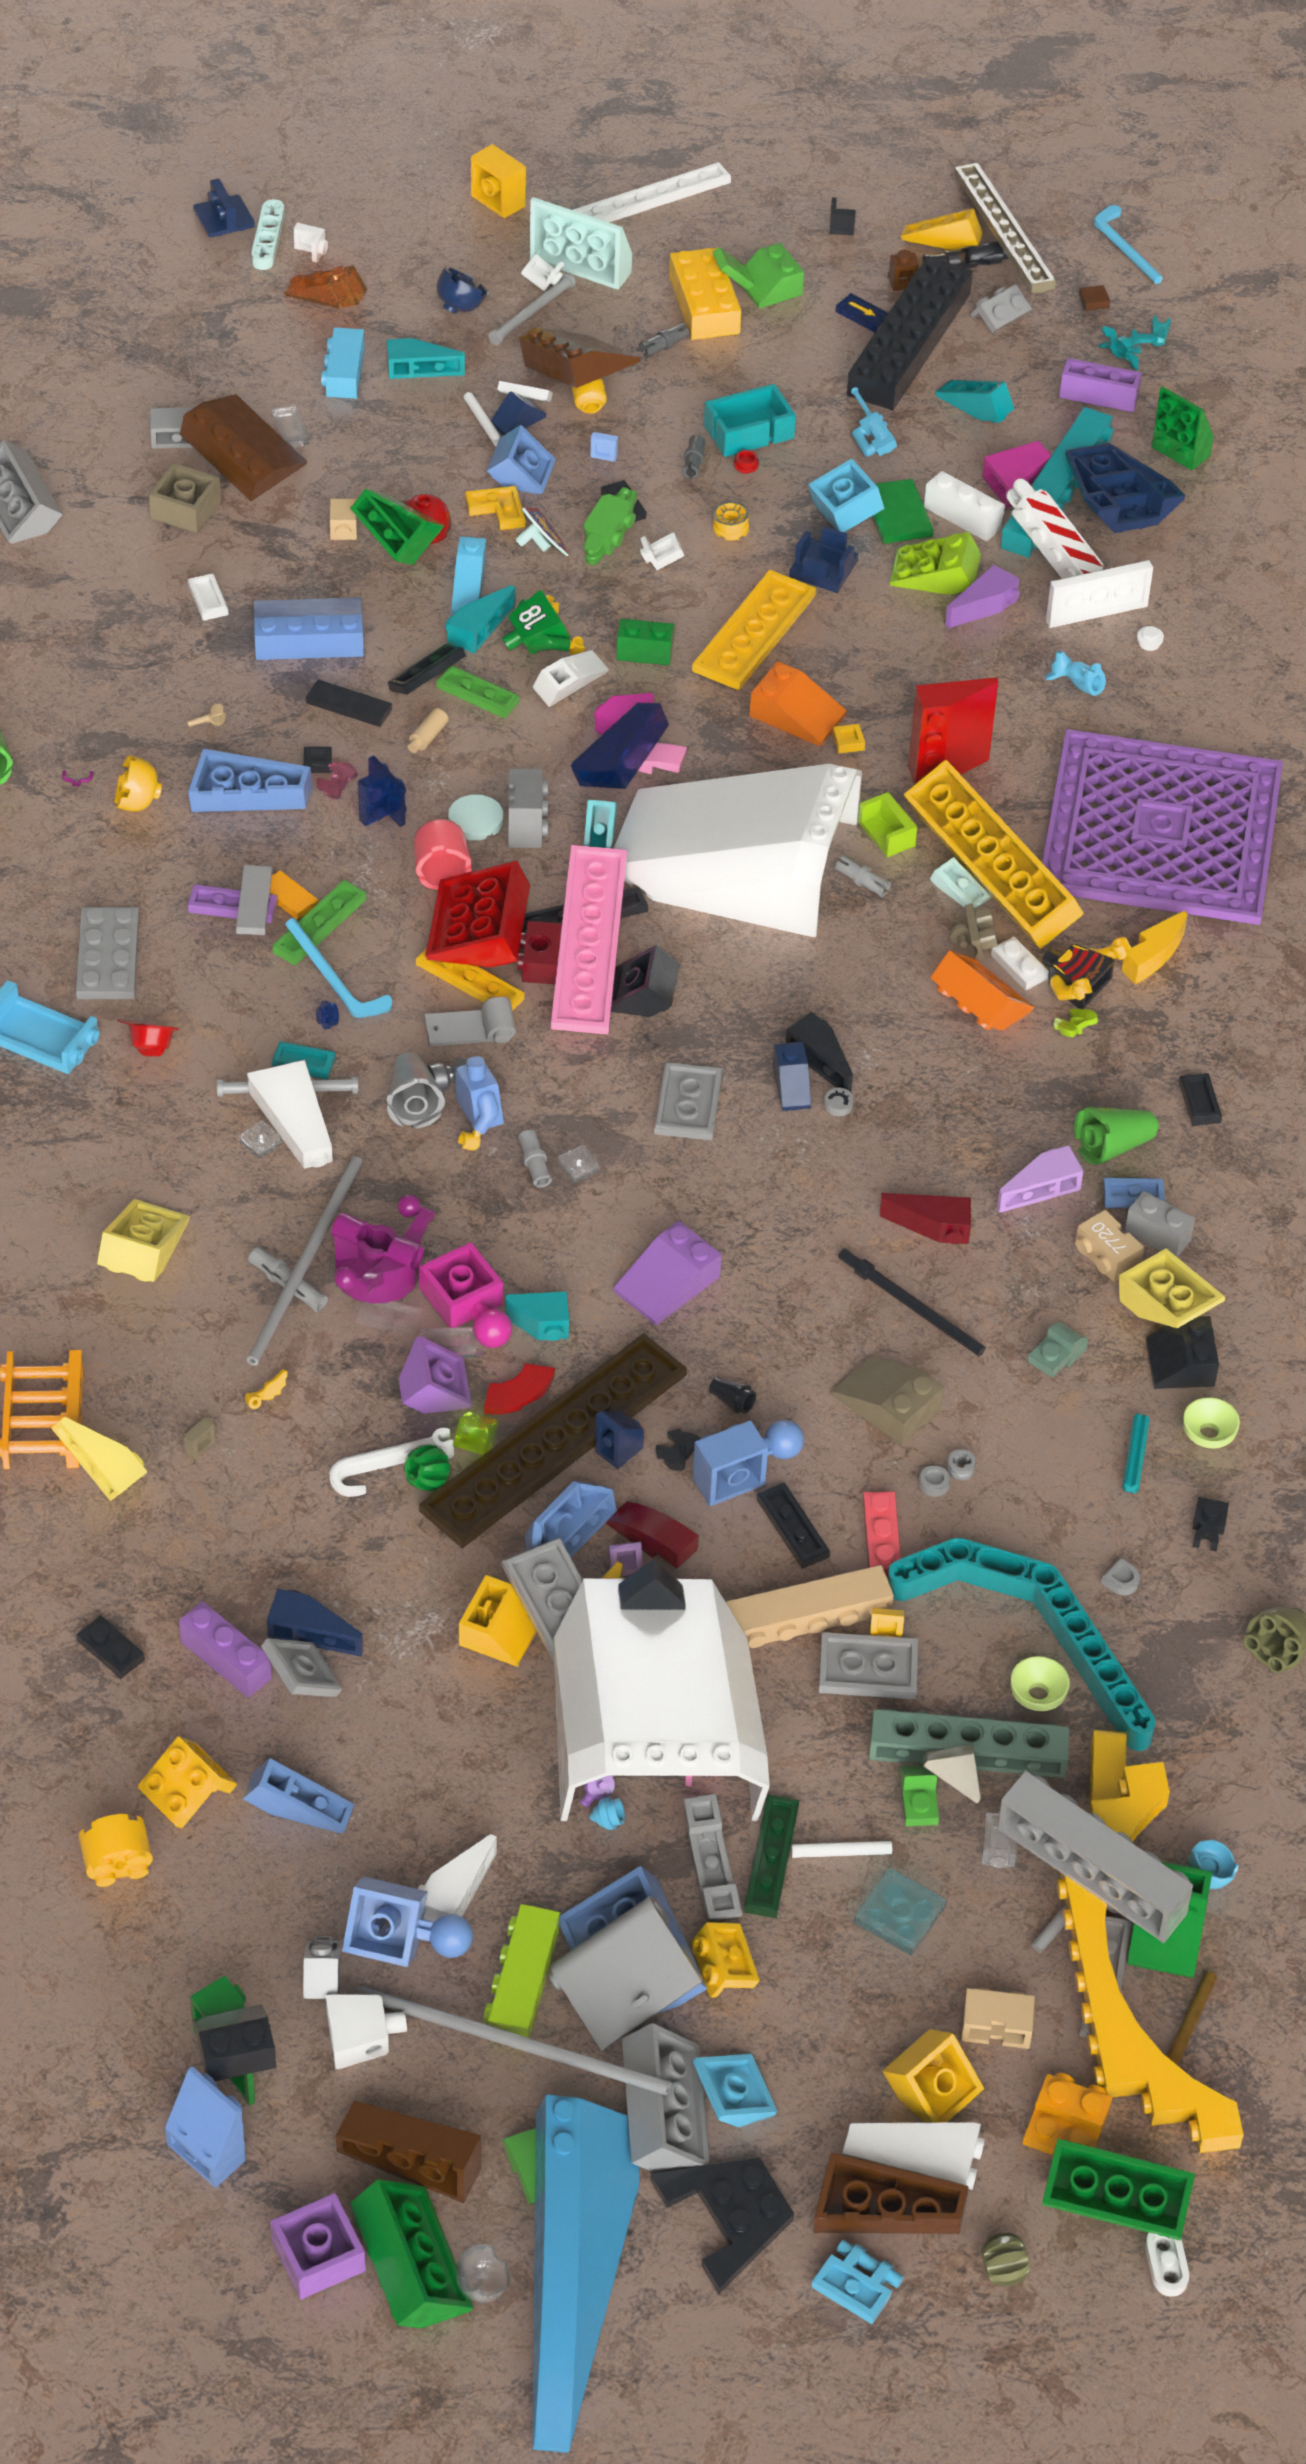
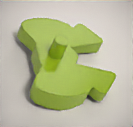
M1091 1009L1069 1010L1070 1022L1055 1018L1053 1025L1054 1029L1059 1030L1062 1035L1074 1037L1076 1034H1082L1083 1028L1097 1024L1098 1016Z

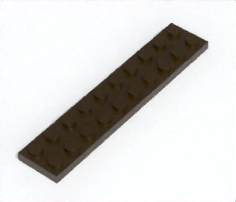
M645 1333L641 1334L419 1504V1512L463 1549L595 1447L596 1414L600 1411L622 1412L631 1419L687 1376V1368Z

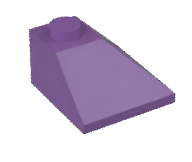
M418 1336L399 1376L402 1403L424 1414L470 1408L472 1401L464 1358L422 1336Z

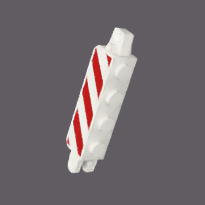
M1017 479L1014 482V488L1010 489L1006 495L1014 508L1011 514L1059 576L1065 579L1102 571L1103 563L1048 492L1041 489L1035 492L1026 480Z

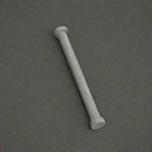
M569 273L564 274L561 277V281L498 330H492L488 334L490 342L496 346L501 344L503 338L564 290L574 287L576 284L575 278Z
M352 1076V1079L311 1080L314 1092L352 1091V1094H358V1076ZM217 1079V1097H223L224 1094L249 1093L248 1082H223V1079Z

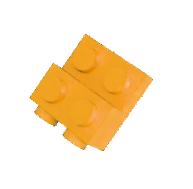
M1056 2073L1055 2076L1047 2074L1022 2144L1050 2155H1054L1057 2138L1096 2148L1108 2118L1113 2097L1108 2096L1107 2091L1101 2086L1089 2085L1086 2088L1075 2084L1074 2079L1068 2074Z

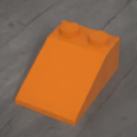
M779 661L774 664L751 692L750 717L820 747L832 733L833 727L838 726L847 714V710L801 670Z

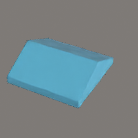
M752 2054L698 2057L693 2060V2064L718 2120L739 2128L775 2116L778 2112Z

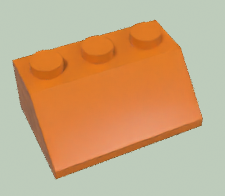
M952 950L948 951L930 977L938 984L936 989L949 998L953 996L958 1000L956 1005L968 1014L972 1012L978 1017L976 1022L987 1030L995 1028L1003 1031L1034 1009L1031 1003L976 958Z

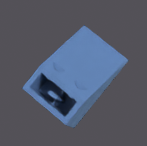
M190 2067L165 2126L167 2145L215 2188L246 2161L244 2125L242 2123V2107L233 2096H225L218 2090L217 2084L207 2073L200 2074L194 2067Z

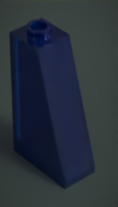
M637 702L572 762L571 768L579 786L627 788L669 726L660 703Z

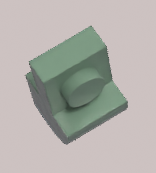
M1057 1322L1048 1329L1047 1337L1029 1354L1028 1363L1053 1378L1065 1365L1070 1367L1087 1350L1088 1339L1063 1322Z

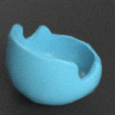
M1213 1839L1199 1841L1190 1851L1187 1861L1188 1867L1212 1871L1210 1889H1219L1228 1885L1234 1879L1239 1868L1238 1864L1234 1862L1232 1852L1226 1845Z

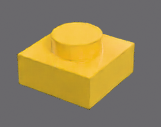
M860 724L833 727L832 736L838 754L865 750V740Z
M872 1608L870 1635L902 1637L904 1611Z

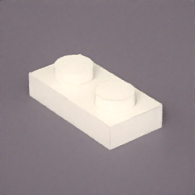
M1015 937L1004 941L998 947L992 948L991 956L1025 991L1048 979L1049 971Z

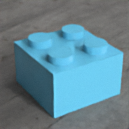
M853 459L848 460L808 484L814 506L838 531L846 532L884 509L878 487Z

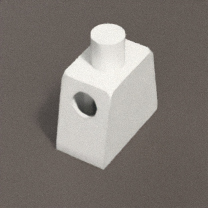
M326 1995V2011L335 2070L389 2053L388 2034L407 2032L405 2012L384 2014L382 1997L379 1995Z

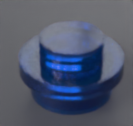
M328 1000L322 1001L320 1007L316 1009V1020L318 1024L322 1025L323 1029H331L332 1026H337L339 1022L338 1006L336 1003H330Z

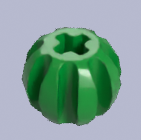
M417 1446L405 1458L404 1472L406 1480L418 1490H436L443 1486L449 1478L451 1464H449L447 1454L437 1446Z

